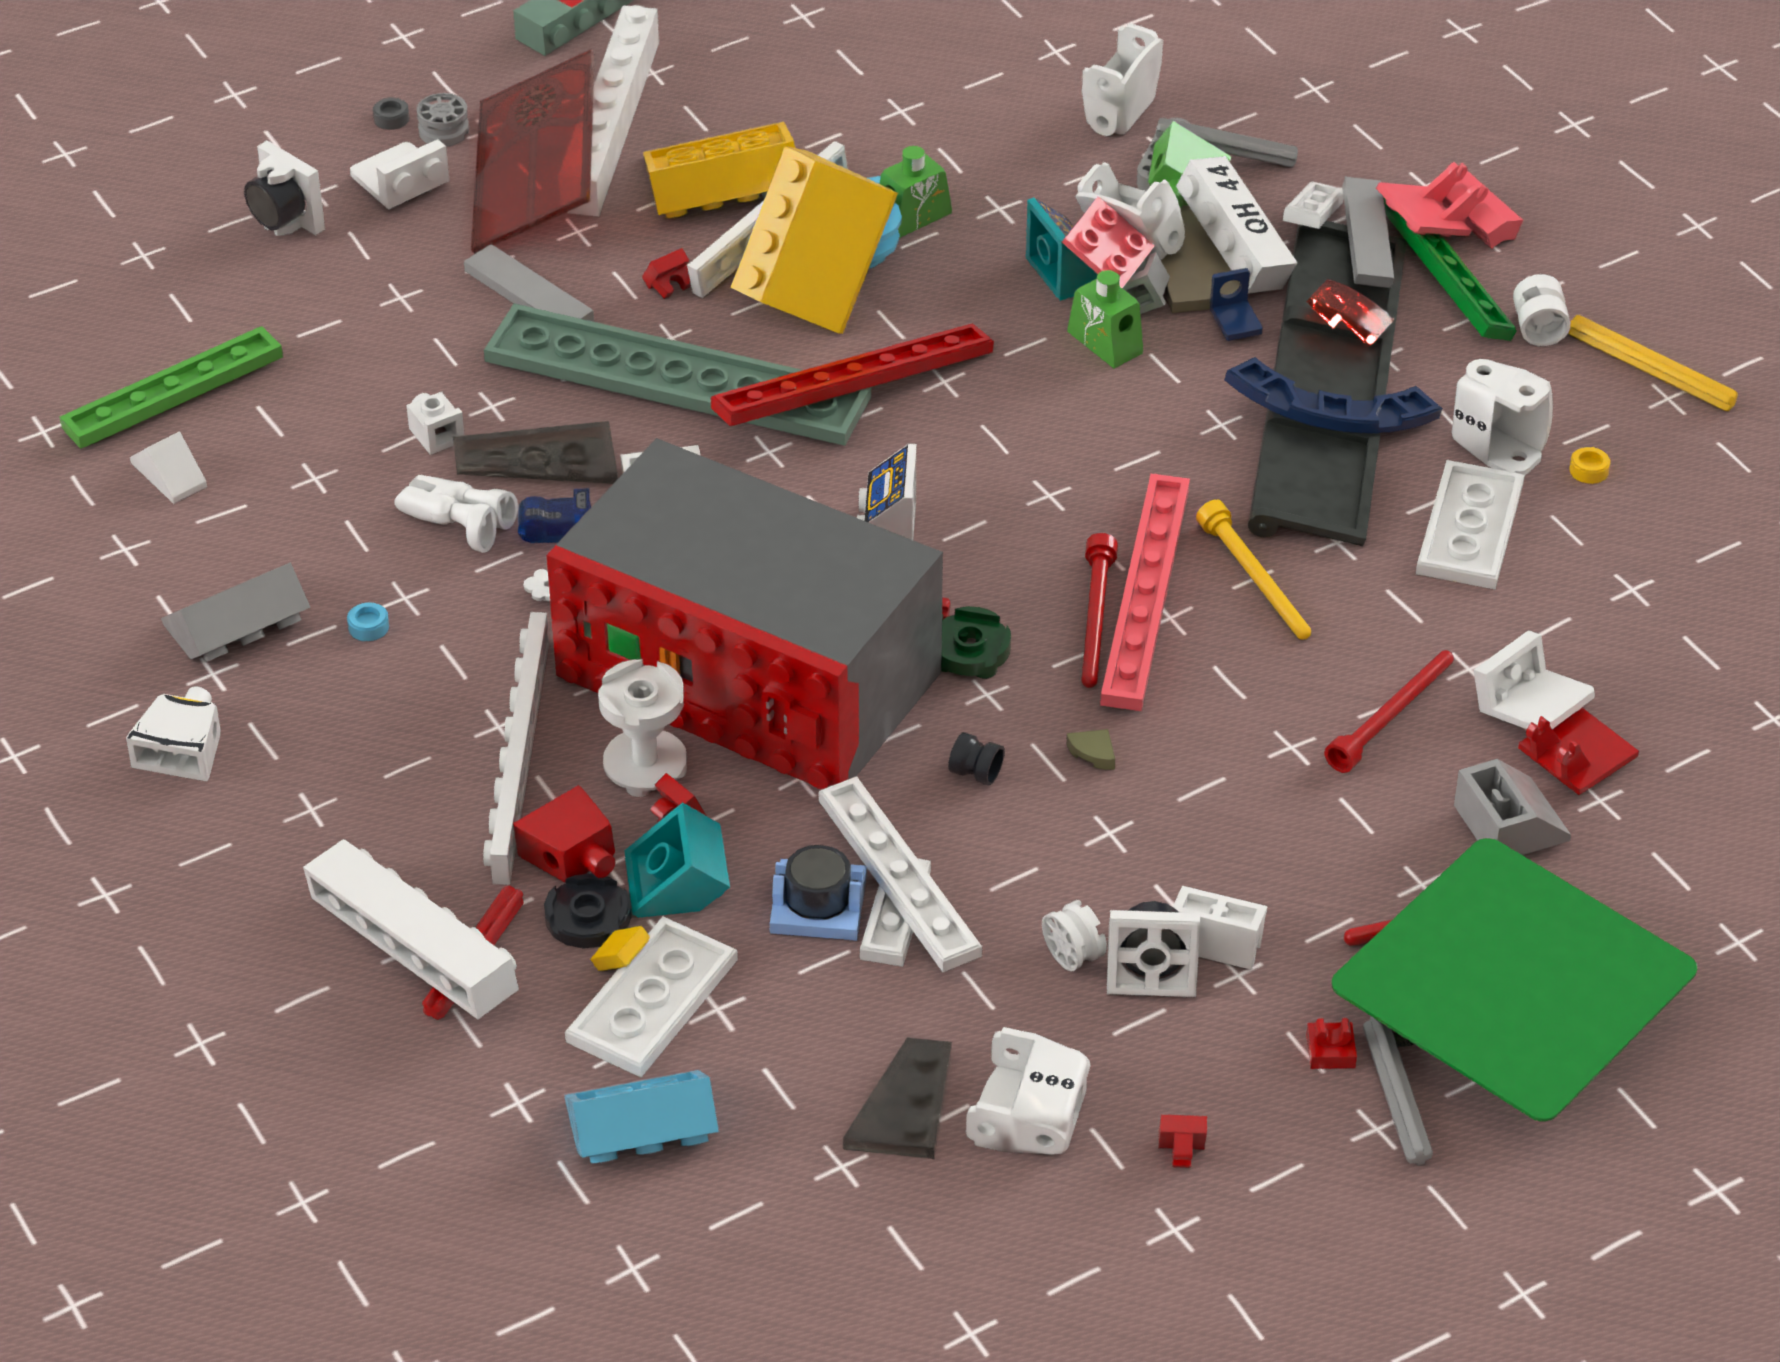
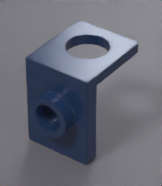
M1248 268L1212 275L1210 311L1227 341L1262 335L1263 327L1248 302L1250 277ZM1231 280L1240 282L1238 289L1232 294L1224 295L1220 293L1221 287L1226 282Z

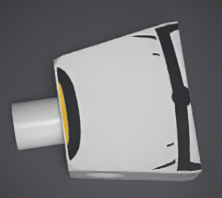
M191 687L185 697L168 694L158 696L126 737L131 768L208 781L220 738L217 706L211 702L212 697L210 693L201 687Z

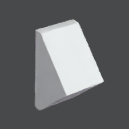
M180 431L130 457L131 464L173 504L207 487L206 480Z

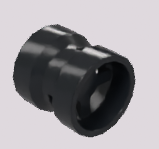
M962 732L951 750L948 769L950 772L961 776L973 774L977 782L992 785L1001 770L1005 748L994 742L983 744L979 742L977 736Z

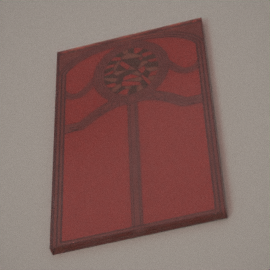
M591 49L480 101L471 250L474 254L490 244L496 245L590 202L595 54Z

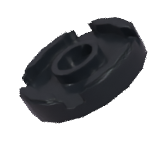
M592 873L571 876L565 879V884L558 888L555 885L548 892L544 902L546 927L552 936L565 945L583 949L601 947L615 930L628 928L632 918L630 896L625 888L623 891L622 888L617 886V881L608 876L597 878Z

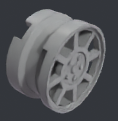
M451 93L432 94L422 99L417 105L420 138L427 144L438 139L446 147L462 142L464 135L469 134L468 111L465 100ZM436 100H437V102H438V103H435V104H433V105L430 104V102H432V101H436ZM441 100H450V101L447 103V102H442Z

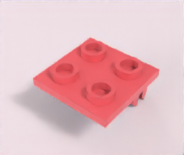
M1455 162L1451 163L1428 186L1379 182L1376 187L1386 199L1388 207L1398 212L1407 221L1406 225L1411 231L1420 235L1431 233L1441 234L1446 237H1451L1452 235L1469 236L1472 230L1464 221L1475 206L1481 203L1488 195V189L1483 184L1480 188L1473 184L1460 198L1446 208L1442 204L1443 199L1452 187L1462 180L1467 173V167L1463 163H1460L1458 166Z
M1099 196L1062 241L1066 247L1097 274L1106 270L1116 272L1120 276L1119 286L1121 288L1125 286L1154 248V245Z

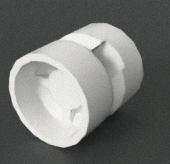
M1545 274L1533 275L1522 280L1514 290L1513 300L1523 338L1536 346H1549L1558 343L1565 338L1571 324L1560 282L1554 277Z

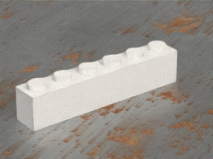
M343 839L303 867L313 900L476 1019H480L519 990L514 971L517 968L516 962L506 949L502 947L498 949L488 942L478 929L474 927L469 928L457 920L456 916L448 908H440L429 900L420 888H412L402 881L392 868L386 869L374 861L373 857L365 849H357Z

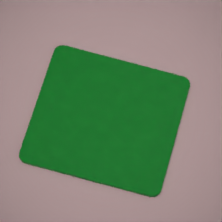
M1484 838L1476 841L1344 964L1333 975L1331 986L1338 996L1536 1121L1545 1122L1556 1118L1692 981L1697 974L1698 967L1696 961L1691 956L1500 841Z

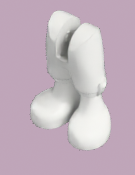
M417 475L410 482L409 486L398 494L394 503L399 511L420 520L441 525L454 523L455 521L461 523L466 527V538L469 546L475 551L482 553L491 549L496 537V527L504 530L511 528L518 512L517 499L511 492L501 489L477 490L464 482L425 475Z

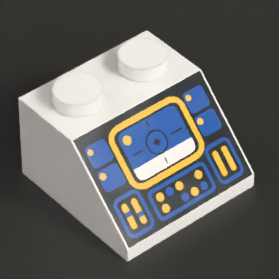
M907 444L868 472L867 488L859 489V512H865V515H857V518L913 540L916 509V444Z

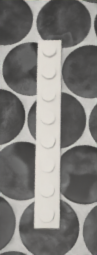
M530 612L528 629H521L520 653L524 654L523 658L517 657L515 661V682H519L518 687H511L510 712L514 713L513 717H506L505 742L509 743L508 747H501L499 768L500 772L504 773L503 778L496 777L494 801L498 803V808H491L489 814V834H493L492 840H485L484 866H491L493 884L510 885L516 851L513 823L521 819L549 648L547 613Z

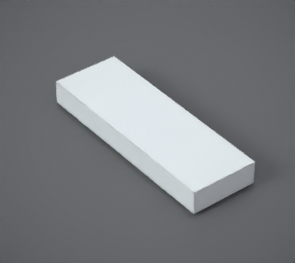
M1315 182L1309 183L1285 207L1283 221L1319 229L1343 203V189Z
M918 859L930 875L931 861ZM879 885L860 947V960L903 967L913 931Z

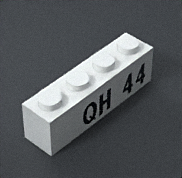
M1227 157L1190 160L1176 187L1230 269L1233 271L1248 268L1250 272L1248 293L1283 289L1296 267L1297 261Z

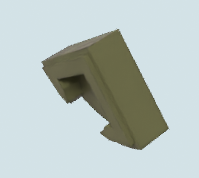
M1108 729L1067 733L1066 745L1074 757L1078 758L1079 756L1086 761L1094 763L1093 767L1098 769L1115 770V755Z

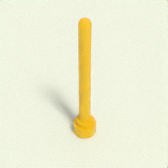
M1217 499L1205 503L1196 514V520L1207 534L1220 537L1296 637L1301 640L1308 639L1311 635V628L1231 527L1232 514L1221 500Z

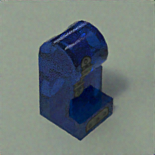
M573 489L574 497L551 498L550 500L539 496L525 498L518 505L519 536L529 543H558L591 508L590 489Z

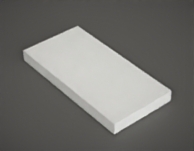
M1447 460L1418 558L1416 574L1496 589L1525 475Z
M664 916L648 933L650 936L649 941L629 965L619 968L565 1031L566 1043L639 1077L645 1074L738 960L736 949Z

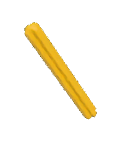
M1576 315L1573 320L1571 319L1568 332L1570 336L1723 411H1730L1736 404L1738 396L1736 390L1586 317Z

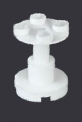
M643 659L625 661L609 669L602 678V686L598 693L599 709L609 723L622 728L624 733L611 740L605 749L603 768L609 779L615 784L626 788L630 795L643 797L651 791L657 790L654 784L665 773L678 780L685 776L687 772V751L685 746L676 736L663 731L664 726L673 722L684 707L683 681L675 669L658 661L657 667L651 665L643 666Z

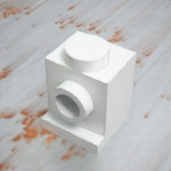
M442 392L431 396L427 393L419 394L413 399L412 403L407 405L409 429L430 455L465 442L462 411L459 408L455 409ZM444 426L447 430L435 435V429Z

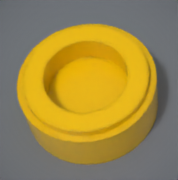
M1594 447L1580 448L1571 456L1570 474L1576 480L1583 483L1595 484L1602 482L1608 477L1610 458L1600 449Z

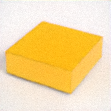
M642 926L615 930L590 960L598 971L627 967L647 944L650 936Z

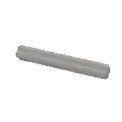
M1160 118L1156 127V138L1159 139L1172 121L1226 154L1286 167H1294L1298 156V148L1293 145L1177 120Z
M1370 1017V1020L1363 1024V1030L1408 1163H1416L1417 1166H1422L1426 1160L1432 1158L1433 1151L1392 1029L1375 1018Z

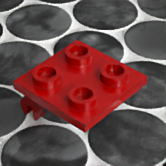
M1584 708L1576 711L1554 729L1551 728L1550 722L1540 716L1538 726L1531 722L1526 730L1527 737L1520 741L1518 749L1577 795H1581L1639 755V750Z

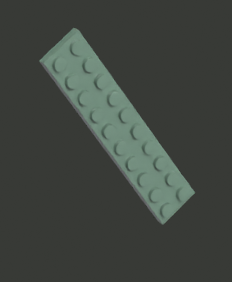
M519 304L512 305L484 349L485 362L715 416L719 415L711 409V396L802 371L793 367ZM871 387L745 423L845 446L871 399Z

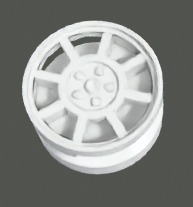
M1075 900L1065 905L1062 911L1051 912L1045 915L1042 920L1043 935L1051 954L1068 971L1080 968L1084 960L1094 961L1102 957L1107 949L1105 935H1098L1095 927L1100 924L1097 916L1088 905L1081 908L1080 900Z

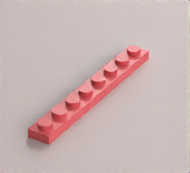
M1150 474L1101 691L1100 706L1142 711L1190 485L1189 478Z

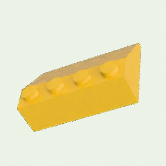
M775 123L643 152L658 215L665 214L667 218H674L687 214V209L701 206L702 210H711L722 207L723 201L737 198L738 202L758 199L759 193L768 191L785 146L795 148L794 140L785 123Z
M785 146L731 288L761 303L836 333L843 334L898 193L807 150Z

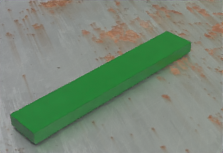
M1383 197L1385 213L1388 219L1479 334L1485 338L1511 341L1517 332L1516 327L1443 236L1431 233L1420 235L1411 231L1406 225L1407 221L1398 212L1388 207L1386 199Z

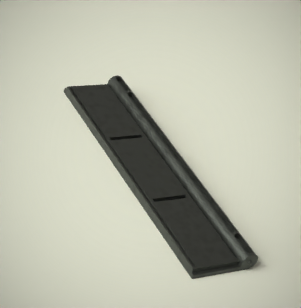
M1327 220L1319 229L1298 224L1293 257L1297 261V265L1288 281L1274 371L1295 381V387L1314 394H1318V391L1321 390L1334 394L1349 395L1351 400L1358 401L1373 400L1374 396L1386 395L1407 241L1403 238L1389 235L1394 272L1391 288L1354 284L1347 225ZM1267 409L1248 521L1249 530L1256 536L1270 537L1277 532L1278 527H1284L1363 546L1367 536L1380 433H1351L1329 430L1292 420Z

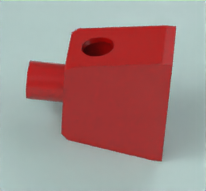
M579 785L513 823L518 856L563 882L571 876L586 874L589 871L597 878H604L615 867L616 861L613 857L615 846L612 826L593 800Z

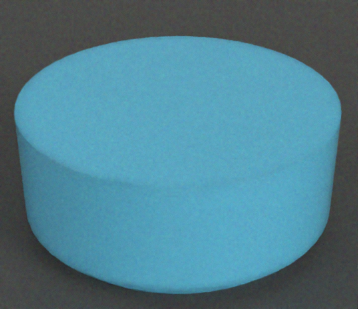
M377 603L359 604L353 607L347 615L349 633L357 640L374 641L383 637L389 630L388 612Z

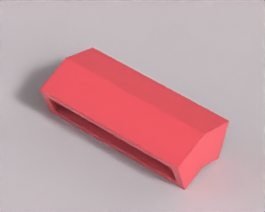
M1467 171L1465 177L1452 187L1443 199L1442 204L1448 208L1473 184L1480 188L1482 183ZM1488 189L1487 197L1475 206L1464 222L1476 236L1492 249L1504 240H1515L1523 219Z

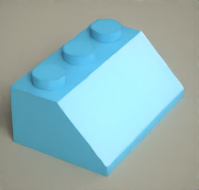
M699 1070L564 1095L577 1152L582 1158L590 1156L591 1163L617 1159V1151L635 1148L638 1155L663 1150L662 1142L678 1139L681 1141V1146L701 1144L709 1141L708 1134L719 1132L710 1077Z

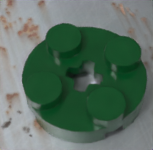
M967 606L956 608L954 615L948 616L943 619L942 614L941 672L977 676L982 679L995 676L998 667L1004 664L1010 655L1011 630L1008 625L1005 628L1000 623L999 615L980 607ZM968 638L976 639V643L973 644L965 642L968 641Z

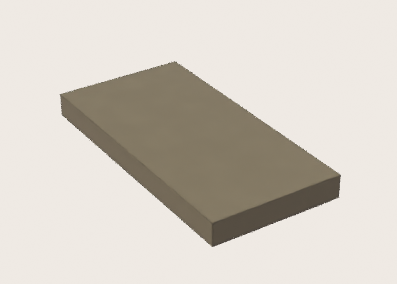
M1182 205L1180 211L1185 228L1183 244L1176 253L1167 254L1161 260L1170 276L1165 293L1172 313L1210 309L1212 275L1232 271L1189 205ZM1237 280L1226 282L1221 287L1220 293L1224 295L1232 294L1238 289L1240 282Z

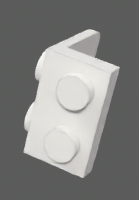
M438 139L419 148H416L410 142H403L351 166L350 174L355 181L387 209H391L449 181L446 146Z
M1529 630L1474 669L1480 712L1525 729L1528 728L1531 722L1538 726L1540 716L1550 722L1551 728L1554 729L1595 697L1592 686L1546 670L1542 637L1540 634Z

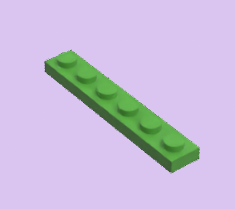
M260 326L60 416L61 428L82 449L283 358L282 345L263 326Z

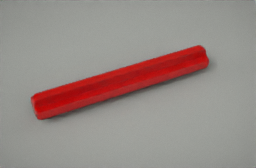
M510 885L503 887L475 928L491 944H496L524 904L523 892L520 889H514ZM432 987L422 1002L424 1014L428 1017L432 1016L436 1020L444 1018L454 1004L452 1000L434 987Z

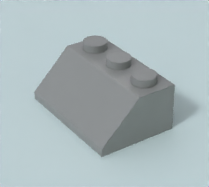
M290 562L162 617L161 620L165 628L190 659L203 655L207 662L228 653L226 644L240 639L243 646L264 637L265 634L262 628L276 623L280 630L301 621L299 612L310 608V605Z

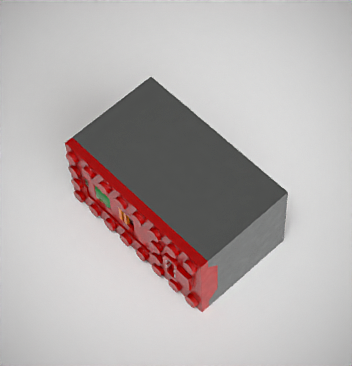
M658 438L647 447L546 555L556 676L563 678L569 683H575L599 693L603 676L617 664L643 659V666L651 665L657 667V661L665 663L675 669L681 676L684 689V707L678 717L669 725L699 736L707 742L715 743L734 751L745 758L774 768L782 774H788L809 783L817 789L822 790L856 777L941 674L943 552Z

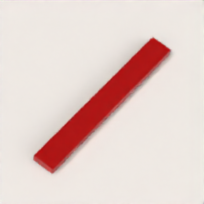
M971 323L711 396V409L731 427L993 353L994 340Z

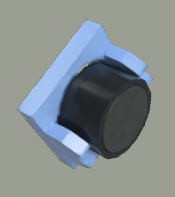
M826 845L806 846L798 849L788 859H781L780 862H776L775 875L773 876V906L770 917V933L857 941L867 879V867L865 865L850 864L844 853ZM789 907H792L793 910L800 913L801 915L809 917V919L800 917L796 913L792 912ZM840 911H844L838 916L823 920V918L830 917L832 915L839 913Z

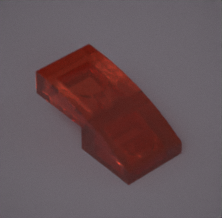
M1327 279L1306 301L1333 328L1342 320L1368 347L1394 321L1388 313L1361 293L1330 279Z

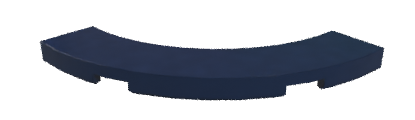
M1256 357L1227 370L1224 381L1244 396L1277 414L1311 426L1343 432L1386 433L1407 430L1439 419L1443 409L1417 386L1393 394L1374 396L1373 400L1368 401L1351 400L1349 395L1334 394L1321 390L1318 391V394H1314L1295 387V381L1272 370Z

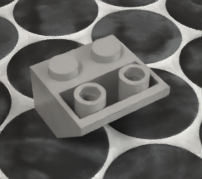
M1499 759L1459 770L1454 807L1477 841L1484 838L1495 839L1521 855H1525L1571 840L1570 832L1530 776Z

